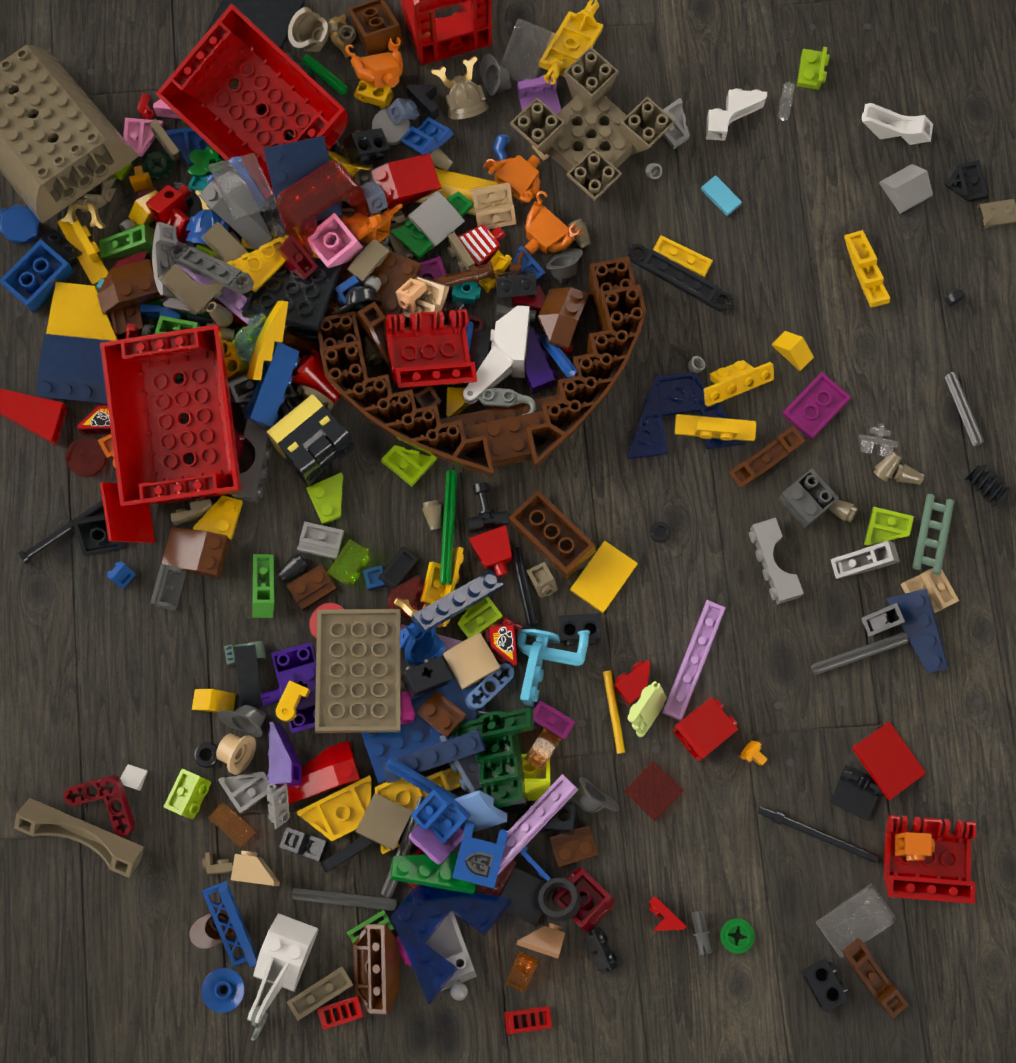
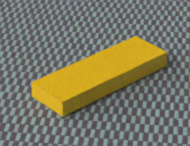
M660 235L653 249L702 278H705L713 260Z

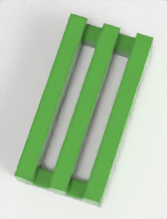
M385 910L347 932L353 944L359 937V935L355 937L353 933L383 916L384 920L378 924L387 923L390 930L395 929Z

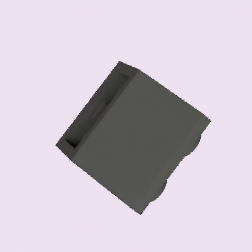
M812 468L782 492L778 498L804 529L839 499Z

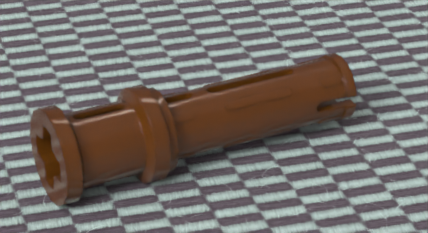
M489 261L485 265L477 267L473 265L469 270L434 278V282L451 287L471 281L478 283L479 280L486 278L494 279L495 273L493 265Z

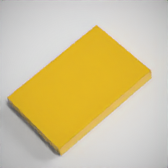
M604 541L570 588V591L601 613H604L638 563Z

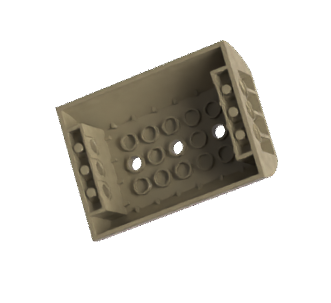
M25 45L0 62V172L43 224L136 159L138 155L51 53L37 46ZM38 114L36 118H31L32 115ZM59 138L56 142L50 143L52 139Z

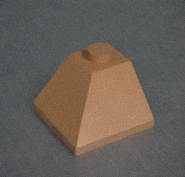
M550 923L549 927L543 926L518 939L516 945L559 958L565 933L561 932L562 927Z

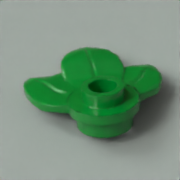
M207 146L204 151L193 150L188 153V157L193 163L187 171L188 174L203 177L208 173L211 175L222 172L223 161L212 147Z

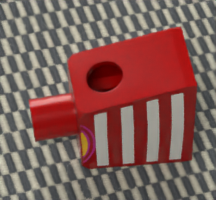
M480 225L458 236L477 267L487 264L496 251H500V243L498 241L505 234L499 226L490 232L485 225Z

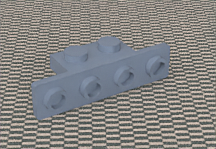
M444 735L439 737L440 743L447 741ZM477 753L449 762L454 773L458 772L461 777L458 781L464 791L468 790L469 793H473L482 788L480 785V764L477 762Z

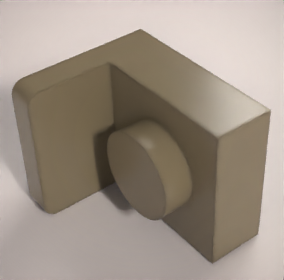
M545 562L526 570L540 599L550 596L558 590L555 579Z
M211 852L205 853V858L202 859L203 870L207 871L208 875L232 873L233 863H229V859L216 860L214 865L213 853Z

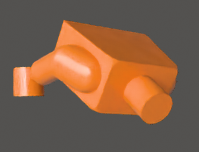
M399 37L396 39V44L392 43L391 38L389 40L388 49L393 52L392 54L386 52L359 58V56L356 57L355 53H351L348 49L349 47L354 48L353 45L346 46L345 51L352 58L350 61L358 79L365 81L374 88L385 86L393 88L399 83V76L402 75L403 71L401 52H398L401 43Z
M520 155L500 161L488 159L483 168L490 169L488 171L490 175L496 171L495 182H498V184L509 182L512 196L521 203L530 202L539 192L541 181L539 179V171L536 168L541 161L535 155H532L527 161Z
M539 191L536 195L537 202H534L527 216L525 229L526 238L529 242L524 246V249L530 255H533L538 249L545 255L550 252L564 251L575 240V236L583 234V229H579L575 233V228L578 224H572L570 227H567L545 206L543 207L539 195L543 194L547 198V194L544 191Z
M398 204L393 209H387L382 214H370L369 212L360 211L352 217L344 215L342 222L349 228L357 240L368 244L374 239L381 242L390 235L393 214L401 209L403 205Z

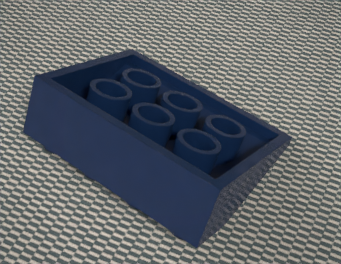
M324 136L263 148L282 228L327 219L333 213L337 216L342 215Z
M45 333L37 372L36 396L107 403L100 343L115 340Z

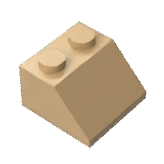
M241 851V855L235 854L231 880L272 886L280 885L279 880L263 858L257 857V853Z

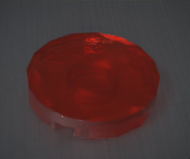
M83 437L72 442L65 455L69 469L81 477L96 475L103 469L107 460L99 442L89 437Z

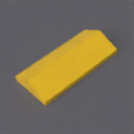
M435 168L442 187L438 192L445 199L459 191L473 203L471 189L498 184V182ZM434 193L429 194L414 202L423 203ZM474 205L466 214L475 215Z

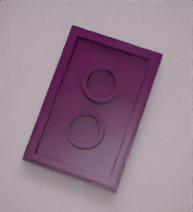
M821 372L781 415L807 438L812 440L852 397Z

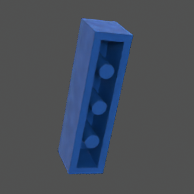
M279 342L274 343L272 361H264L261 380L256 382L244 419L263 427H272L277 422L278 409L284 403L285 390L291 384L292 371L299 362V351Z

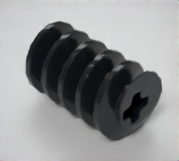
M986 464L978 465L964 480L972 478L970 485L978 484L976 491L978 492L983 489L982 497L989 495L990 497L987 502L996 501L995 507L1009 493L1011 488L1008 486L1003 489L1004 481L996 483L999 477L997 475L990 477L993 471L988 470L985 472Z

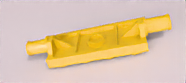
M589 0L585 9L581 10V12L575 14L569 11L539 61V67L548 70L544 76L546 83H549L552 78L550 85H553L559 75L565 77L564 71L590 46L593 48L603 30V24L596 22L594 14L599 8V3L596 0L593 5H591L593 0Z

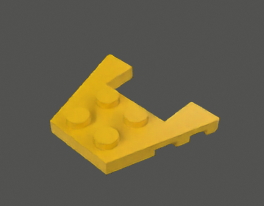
M404 779L391 783L385 782L375 787L376 794L411 811L414 810L420 796L426 798L429 795ZM383 845L380 846L382 854L391 851V849Z

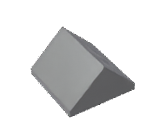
M914 164L879 182L900 214L933 196L928 171Z

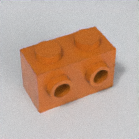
M909 832L895 834V856H906L907 861L925 860L926 856H932V852L935 849L932 834Z

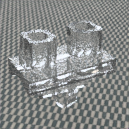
M879 423L878 428L870 427L869 433L876 434V437L859 434L858 440L861 441L860 451L872 454L874 443L881 444L879 455L886 457L898 445V441L882 438V436H890L891 433L889 430H884L883 423Z

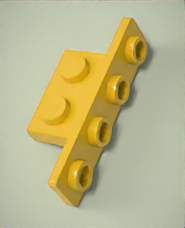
M76 215V221L72 224L59 220L58 224L66 239L82 252V255L77 258L92 285L98 284L101 278H106L108 271L97 254L100 252L95 241L91 242L88 238L91 236L86 225H81Z
M742 360L710 373V380L715 384L704 388L705 405L709 407L773 381V363L768 362L753 368Z
M677 414L675 434L697 436L704 439L720 438L725 441H754L756 422Z
M453 548L450 585L440 584L441 564L429 562L421 602L432 604L454 591L455 585L459 581L458 572L464 559V548ZM449 620L438 625L437 627H445L448 624Z

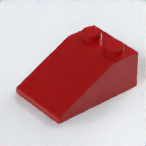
M430 153L390 162L371 171L373 180L385 193L388 204L386 209L391 210L398 204L406 206L442 189Z

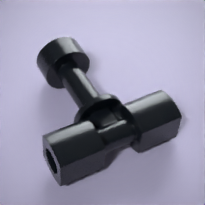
M484 482L473 485L474 495H479L482 511L478 513L479 516L467 518L469 532L483 530L484 526L493 524L495 527L509 525L507 511L495 513L493 509L489 508L486 494L490 492L489 484Z

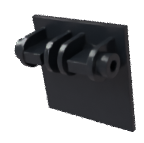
M845 765L829 803L868 821L879 795H882L883 792L871 776Z

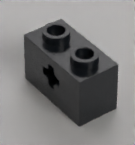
M442 656L436 659L430 657L418 666L412 664L404 669L405 671L401 676V680L411 700L445 687L452 680V676Z

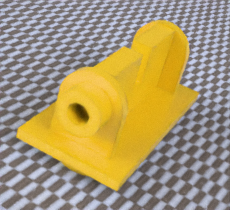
M499 250L490 259L494 273H503L508 265L512 264V258L507 254L504 256ZM495 278L482 279L478 283L488 293L491 288L495 287Z

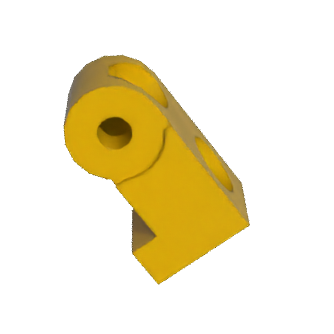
M362 80L359 81L354 93V97L357 100L380 106L382 110L390 106L394 97L389 86L374 88Z
M289 680L276 708L277 717L285 722L292 721L296 717V708L301 697L308 698L311 691Z

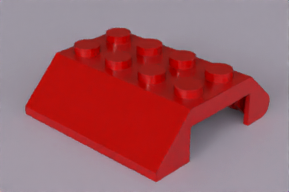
M466 309L457 310V312L450 310L449 325H444V314L442 311H438L437 315L435 311L420 312L417 316L416 313H410V328H405L404 314H398V319L396 314L386 316V341L390 369L397 389L477 382L475 362H470L466 326L469 324Z
M889 815L884 844V880L888 897L975 904V882H971V839L976 838V823L974 821H965L963 824L962 820H957L954 833H949L951 828L949 819H944L942 823V819L923 817L921 821L920 817H914L912 829L907 830V816H901L900 820L899 815ZM905 832L932 834V839L935 842L932 856H926L925 860L907 861L906 856H895V834Z

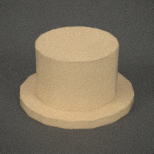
M232 733L227 734L218 745L216 751L217 759L227 764V769L230 773L234 775L240 774L247 768L254 757L256 750L255 738L250 735L240 738Z

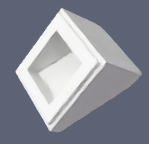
M128 764L120 779L123 785L141 791L148 771Z

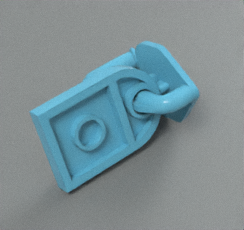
M519 629L517 636L518 649L529 657L520 700L525 706L533 707L534 702H538L540 690H537L538 682H542L544 670L541 669L543 660L580 666L584 663L589 641V630L578 632L579 644L577 653L548 648L549 642L560 643V637L555 633L536 629ZM527 636L536 639L533 645L525 644Z

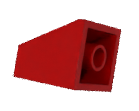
M712 697L671 729L697 763L738 730L736 727L738 724L731 715L727 716L723 711L724 707L718 699L714 700Z

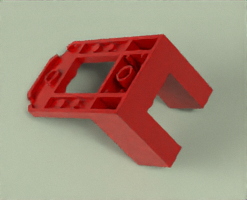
M400 0L401 10L420 66L492 45V0ZM456 4L459 5L461 12L435 19L436 10Z

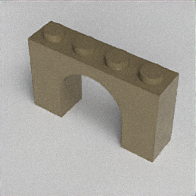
M219 222L213 224L201 237L217 254L219 260L225 263L231 260L234 261L240 258L241 255L248 253ZM177 264L173 265L159 279L193 314L198 312L202 314L206 310L208 302L212 298L216 300L223 293L222 288L224 286L216 282L209 285L199 284L193 281Z

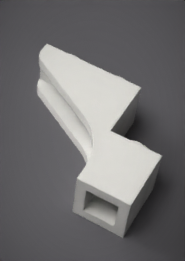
M729 90L726 98V110L716 108L708 112L706 139L725 140L728 126L731 122L763 108L767 92H762L761 90Z
M873 103L865 104L862 122L879 139L901 136L909 145L931 141L933 123L925 115L904 116Z

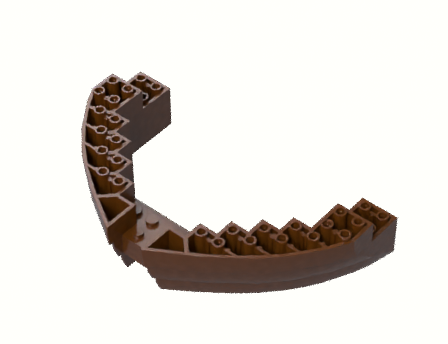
M629 256L590 264L588 286L599 332L589 334L586 355L574 357L573 365L577 369L576 377L558 380L557 395L534 400L537 406L536 412L529 414L526 413L530 411V405L521 403L512 407H497L440 419L437 405L416 409L413 390L392 394L388 374L373 378L368 377L355 311L324 317L320 331L317 332L326 379L366 419L396 439L443 461L494 477V467L528 461L536 469L581 426L605 399L624 370L641 332L647 311L640 284L636 285Z

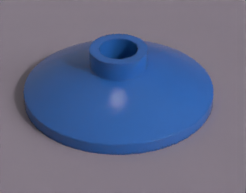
M219 968L210 972L204 979L201 987L202 999L206 1006L220 1013L235 1009L241 1003L245 993L243 979L236 971L229 968ZM223 985L227 986L228 992L226 994H223L221 992V987Z

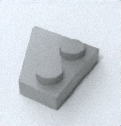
M681 98L663 109L664 112L676 121L663 135L673 149L687 141L690 136L686 126V117L683 112Z
M265 772L218 779L240 814L267 796L266 789L268 788L269 781Z

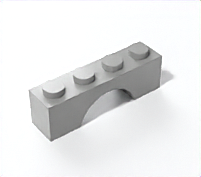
M772 518L753 524L750 528L749 537L751 542L756 545L758 561L763 564L764 569L762 572L764 579L769 581L771 586L769 592L772 600H776L778 605L800 598L804 593L797 574H789L782 571L774 561V546L783 537L777 519Z

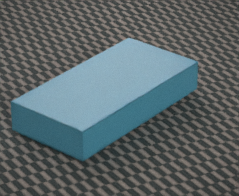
M716 175L701 187L706 196L726 216L731 214L742 203Z

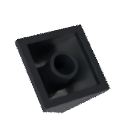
M105 514L72 520L83 556L123 549V542H109Z

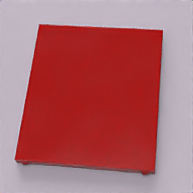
M101 482L100 488L109 542L154 543L155 537L150 506H120L118 483Z
M886 722L882 727L852 747L888 801L926 774L890 722Z

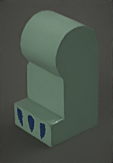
M256 641L247 644L224 646L227 665L229 667L236 666L234 650L236 646L255 644L257 661L266 659L264 642Z

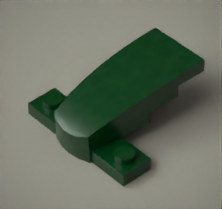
M528 707L507 713L494 711L484 714L476 720L462 723L454 732L453 738L480 730L486 750L477 754V762L480 764V785L483 787L484 793L494 798L493 806L501 808L525 803L523 762L517 733L534 730L533 710Z

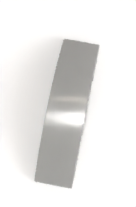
M158 222L155 228L152 248L154 280L160 295L178 300L159 280L174 265L169 251L173 249V246L177 245L176 227Z

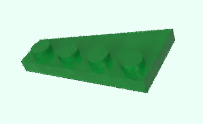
M459 191L446 198L461 217L473 207V203ZM411 220L407 221L399 229L396 228L391 231V235L418 259L433 247V244L425 234L419 231Z
M450 853L440 865L432 861L427 854L394 856L392 859L390 880L469 894L475 892L476 885L475 883L452 878L458 853Z

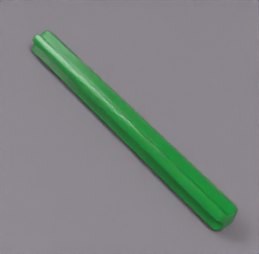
M447 470L440 570V584L442 585L451 584L457 487L456 470Z

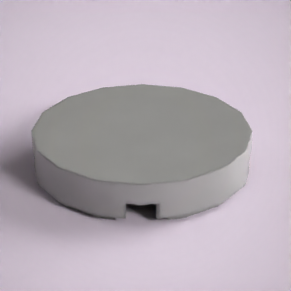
M383 109L375 115L372 121V129L382 128L388 144L397 145L401 143L400 139L410 129L409 119H403L398 125H394L386 113V109Z

